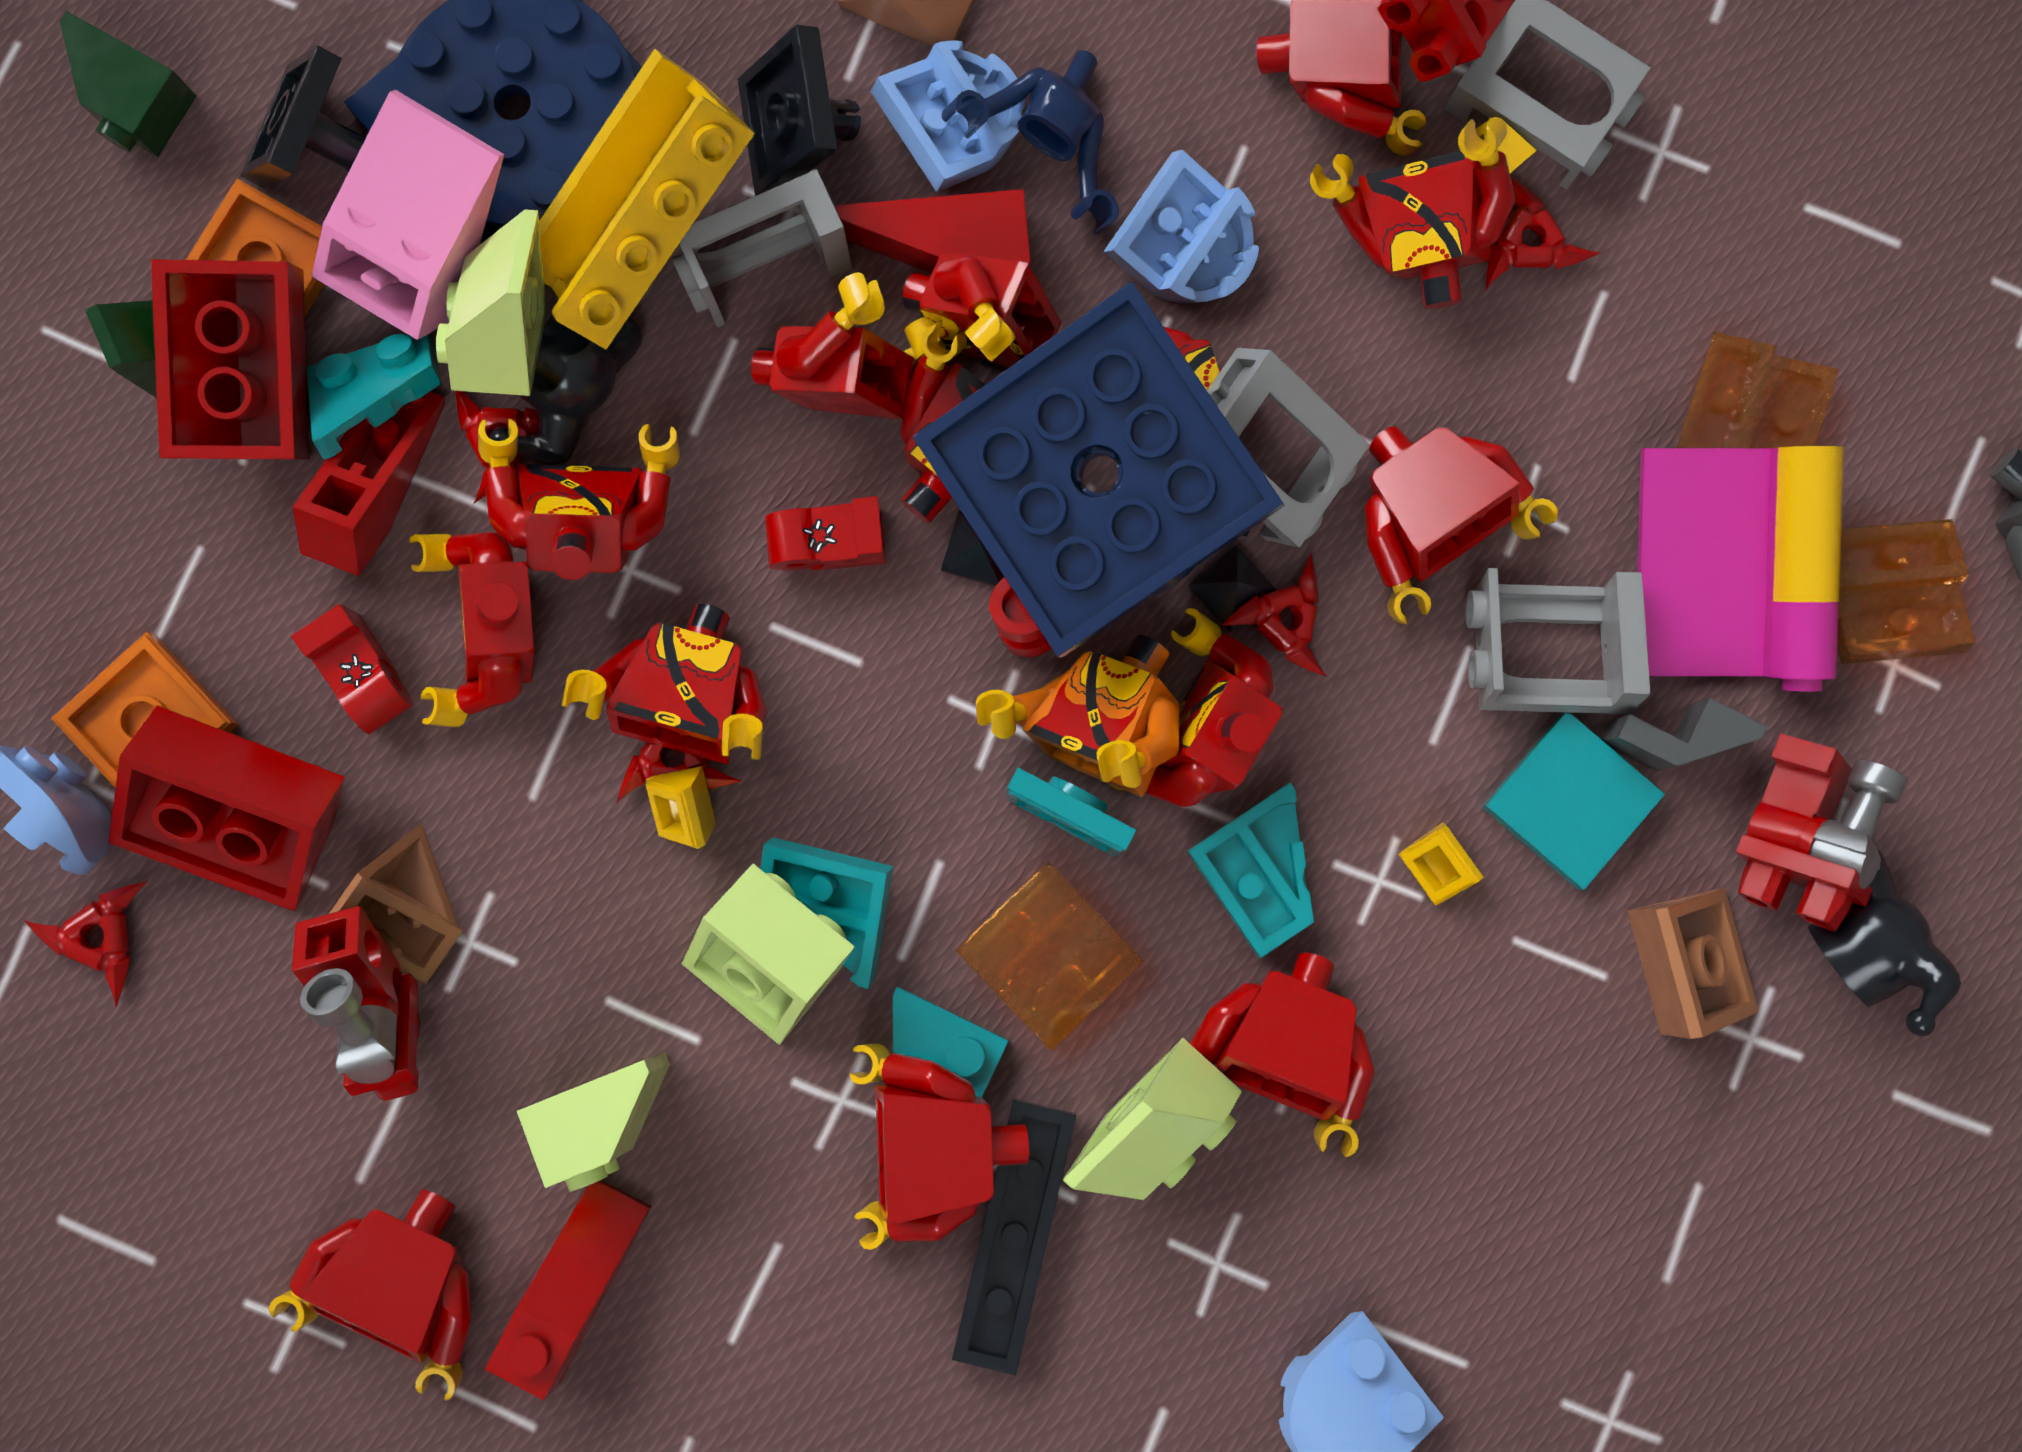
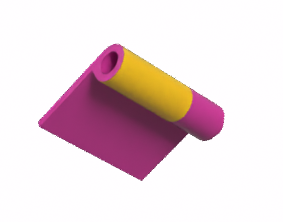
M1844 447L1640 449L1637 572L1642 573L1649 676H1764L1781 678L1782 690L1806 692L1822 691L1823 679H1836Z

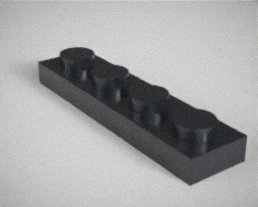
M1013 1098L1007 1125L1025 1124L1029 1139V1161L1027 1164L1002 1165L996 1168L993 1181L994 1194L993 1198L989 1200L952 1354V1360L1015 1376L1017 1374L1075 1125L1076 1113Z

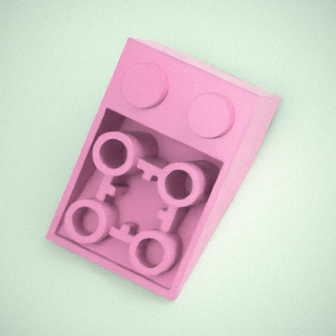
M390 91L323 222L312 277L416 340L436 330L440 323H448L446 305L448 285L450 282H459L465 256L480 245L504 154L399 91Z

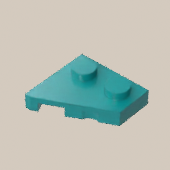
M394 334L383 339L378 344L347 354H333L317 364L307 366L312 441L323 460L333 457L342 451L336 439L338 436L365 418L376 428L396 415L402 406L418 400L439 386L441 378L436 346L430 334L419 340L408 334Z
M1291 783L1284 785L1186 851L1257 958H1262L1314 923L1310 891L1306 886L1304 872L1306 868L1303 841H1300L1295 807L1297 796L1296 790Z
M772 837L763 846L760 869L766 874L773 873L781 877L793 889L796 899L816 915H825L841 927L845 933L846 940L855 946L843 965L854 973L850 978L853 983L858 987L869 989L876 980L894 866Z
M897 986L893 994V1053L932 1060L970 1081L976 1096L982 1097L1009 1040Z

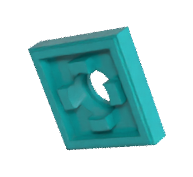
M1018 767L1007 786L1006 797H1008L1009 802L1113 857L1126 851L1136 832V829L1107 815L1108 804L1058 777L1052 776L1047 783Z

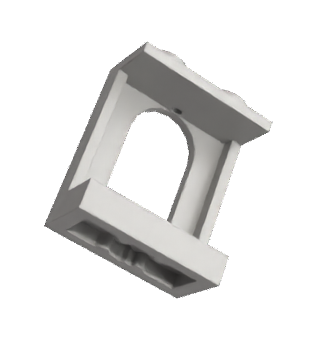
M1515 0L1487 41V47L1482 56L1474 60L1458 83L1444 110L1465 123L1474 108L1490 119L1493 117L1501 118L1531 146L1568 169V172L1559 184V186L1567 190L1580 171L1591 177L1613 146V144L1604 139V136L1614 122L1624 128L1646 97L1637 88L1651 67L1547 0ZM1528 30L1595 72L1606 82L1611 93V107L1601 121L1591 125H1577L1567 121L1498 76V73Z
M817 169L693 223L679 243L683 253L672 258L697 314L709 309L717 328L726 323L710 288L814 243L830 278L852 269L843 224ZM800 205L802 211L800 215L722 249L707 253H697L704 246Z
M1236 348L1207 392L1237 436L1241 435L1268 395L1321 444V447L1288 495L1265 475L1285 506L1262 521L1266 527L1260 535L1266 541L1300 548L1303 542L1318 530L1323 520V513L1338 491L1352 480L1356 474L1358 462L1370 444L1271 350Z
M1488 568L1476 589L1468 592L1465 607L1466 625L1468 628H1475L1476 650H1472L1469 656L1468 681L1470 688H1478L1479 710L1632 714L1650 695L1642 573L1616 572L1605 587L1499 584L1498 568ZM1512 622L1600 624L1604 680L1519 678L1507 675L1503 672L1501 625Z

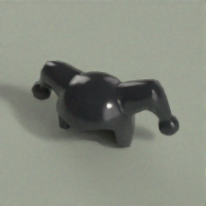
M551 314L543 328L530 396L518 395L536 409L538 433L527 436L518 435V455L549 465L564 464L571 458L582 429L584 417L593 413L604 404L613 390L616 373L636 354L641 346V331L630 316L608 348L604 349L557 322L553 314ZM497 427L492 431L490 439L494 441L507 439L509 437L508 427Z
M1878 850L1881 858L1880 870H1877L1873 881L1869 885L1873 891L1866 907L1852 903L1848 913L1835 932L1813 924L1808 929L1816 944L1839 976L1867 1007L1893 996L1909 985L1921 988L1924 995L1920 1007L1912 1010L1907 1015L1906 1026L1912 1034L1925 1037L1934 1031L1936 1016L1958 994L1961 986L1960 976L1950 960L1933 944L1932 932L1923 914L1912 903L1896 894L1890 871L1882 853Z

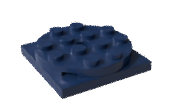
M449 0L431 12L416 27L396 59L348 97L344 103L363 126L370 131L389 92L397 90L504 154L480 242L482 244L525 209L538 210L540 221L642 67L624 48L609 24L582 0ZM516 94L530 97L531 105L525 116L518 120H507L499 116L500 106L506 98Z
M1132 281L913 436L926 459L1057 657L1060 658L1075 650L1149 598L1177 584L1196 566L1285 506ZM1109 457L1117 462L1118 478L1112 490L1096 493L1086 488L1083 481V472L1086 465L1092 459Z

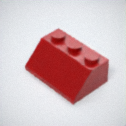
M151 259L159 458L310 460L303 269L283 261Z
M156 706L120 754L108 843L295 912L302 900L335 821L345 776L215 728L194 718Z

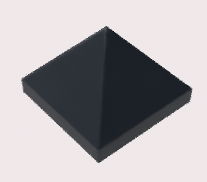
M958 511L941 571L995 587L1003 579L1004 575L962 511Z
M1237 545L1232 547L1189 585L1193 593L1222 625L1241 606L1256 595L1258 598H1261L1264 594L1276 591L1275 587ZM1239 624L1224 627L1231 633Z

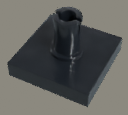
M796 24L737 79L743 120L755 133L747 144L755 196L809 173L837 150L836 138L843 141H852L858 135L861 116L846 115V112L857 113L860 110L856 101L847 99L842 101L829 98L818 27Z
M317 45L287 65L240 177L262 188L293 175L304 147L346 168V171H350L367 136H362L319 113L342 60L341 57Z

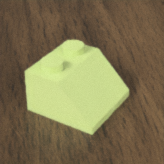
M523 210L466 255L459 282H450L448 285L446 305L449 324L440 323L438 326L436 354L439 363H448L450 385L453 391L530 396L547 313L538 210Z
M753 863L702 918L682 965L780 1045L838 973L855 946L846 940L845 933L835 921L822 914L816 915L796 899L793 889L785 880L773 873L766 874Z
M1182 1038L1104 1116L1063 1181L1075 1190L1144 1200L1162 1182L1171 1189L1193 1166L1196 1158L1192 1154L1202 1144L1210 1151L1213 1150L1234 1127L1236 1120L1230 1115V1112L1242 1090Z
M666 1052L517 1111L545 1188L565 1181L569 1192L600 1181L608 1177V1174L620 1169L616 1158L634 1148L670 1066Z

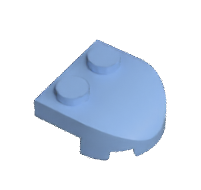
M956 40L935 43L926 59L877 77L870 91L936 192H940L992 169L1002 159L1019 132L1018 120L1021 118V113L1026 104L1024 99L1014 107L989 117L985 124L968 139L964 137L968 130V122L962 114L956 112L947 122L943 121L941 118L942 111L962 91H975L985 99L1018 79L1011 68L995 54H990L984 59L973 53L963 51V42Z
M1178 150L1170 154L1103 252L1144 288L1163 300L1175 303H1198L1222 298L1233 293L1246 281L1256 263L1259 246L1254 245L1251 217L1255 216V210L1239 187L1227 190L1184 150Z
M0 745V788L22 808L3 829L30 850L37 849L44 842L48 843L65 854L59 861L63 870L77 875L88 874L105 856L111 845L108 843L111 814L104 802L82 782L87 777L85 771L60 752L55 751L52 755L40 753L30 746L17 749Z
M1363 1311L1350 1313L1308 1355L1296 1356L1287 1367L1280 1384L1282 1387H1285L1283 1399L1284 1417L1279 1419V1425L1283 1437L1292 1452H1411L1444 1418Z

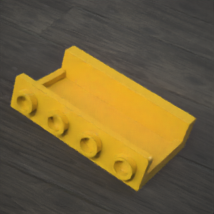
M656 49L653 50L539 221L544 283L550 286L559 298L552 309L554 318L557 322L604 349H607L755 134L705 83Z

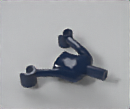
M1085 50L1078 51L1064 77L1051 70H1045L1043 67H1036L1023 74L1006 88L985 99L975 91H962L942 111L941 118L945 122L956 112L966 118L968 130L964 137L968 139L985 124L989 117L1014 107L1030 94L1027 110L1018 120L1017 124L1018 130L1024 138L1047 156L1059 161L1070 160L1075 155L1079 145L1077 162L1081 201L1071 209L1072 218L1077 220L1087 210L1090 211L1096 219V227L1093 230L1094 235L1100 234L1118 218L1119 208L1115 198L1109 192L1097 189V155L1104 128V118L1102 113L1099 112L1097 105L1084 92L1098 65L1097 59L1092 53Z

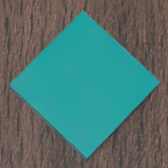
M1563 712L1481 808L1579 891L1586 889L1665 794L1570 712Z

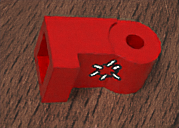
M878 496L852 499V503L786 509L765 516L770 569L782 571L813 569V571L886 564L882 513Z
M338 604L291 635V638L303 655L312 660L350 718L368 735L414 706L408 691L397 676L399 673L359 613Z

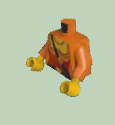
M1137 635L1121 662L1094 651L1083 653L1071 669L1039 689L1015 696L1004 690L983 692L976 699L977 723L981 726L991 723L992 733L1001 739H1007L1014 735L1016 724L1024 726L1022 730L1050 759L1095 777L1102 782L1143 797L1156 767L1175 757L1179 751V702L1157 677L1170 653L1160 643L1143 635Z

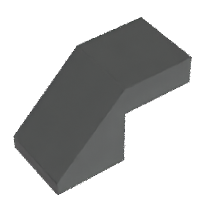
M1707 698L1688 705L1674 736L1629 714L1610 721L1602 741L1613 750L1655 771H1660L1762 739L1768 726L1712 698Z

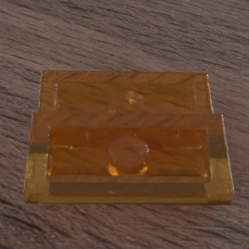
M1714 332L1677 448L1815 446L1839 369L1775 355L1776 345Z
M1953 519L1844 528L1841 530L1837 644L1841 664L1966 653L1976 643L1959 585L1967 578L1969 573Z
M1049 862L1036 872L956 950L1051 1051L1144 962L1110 924Z

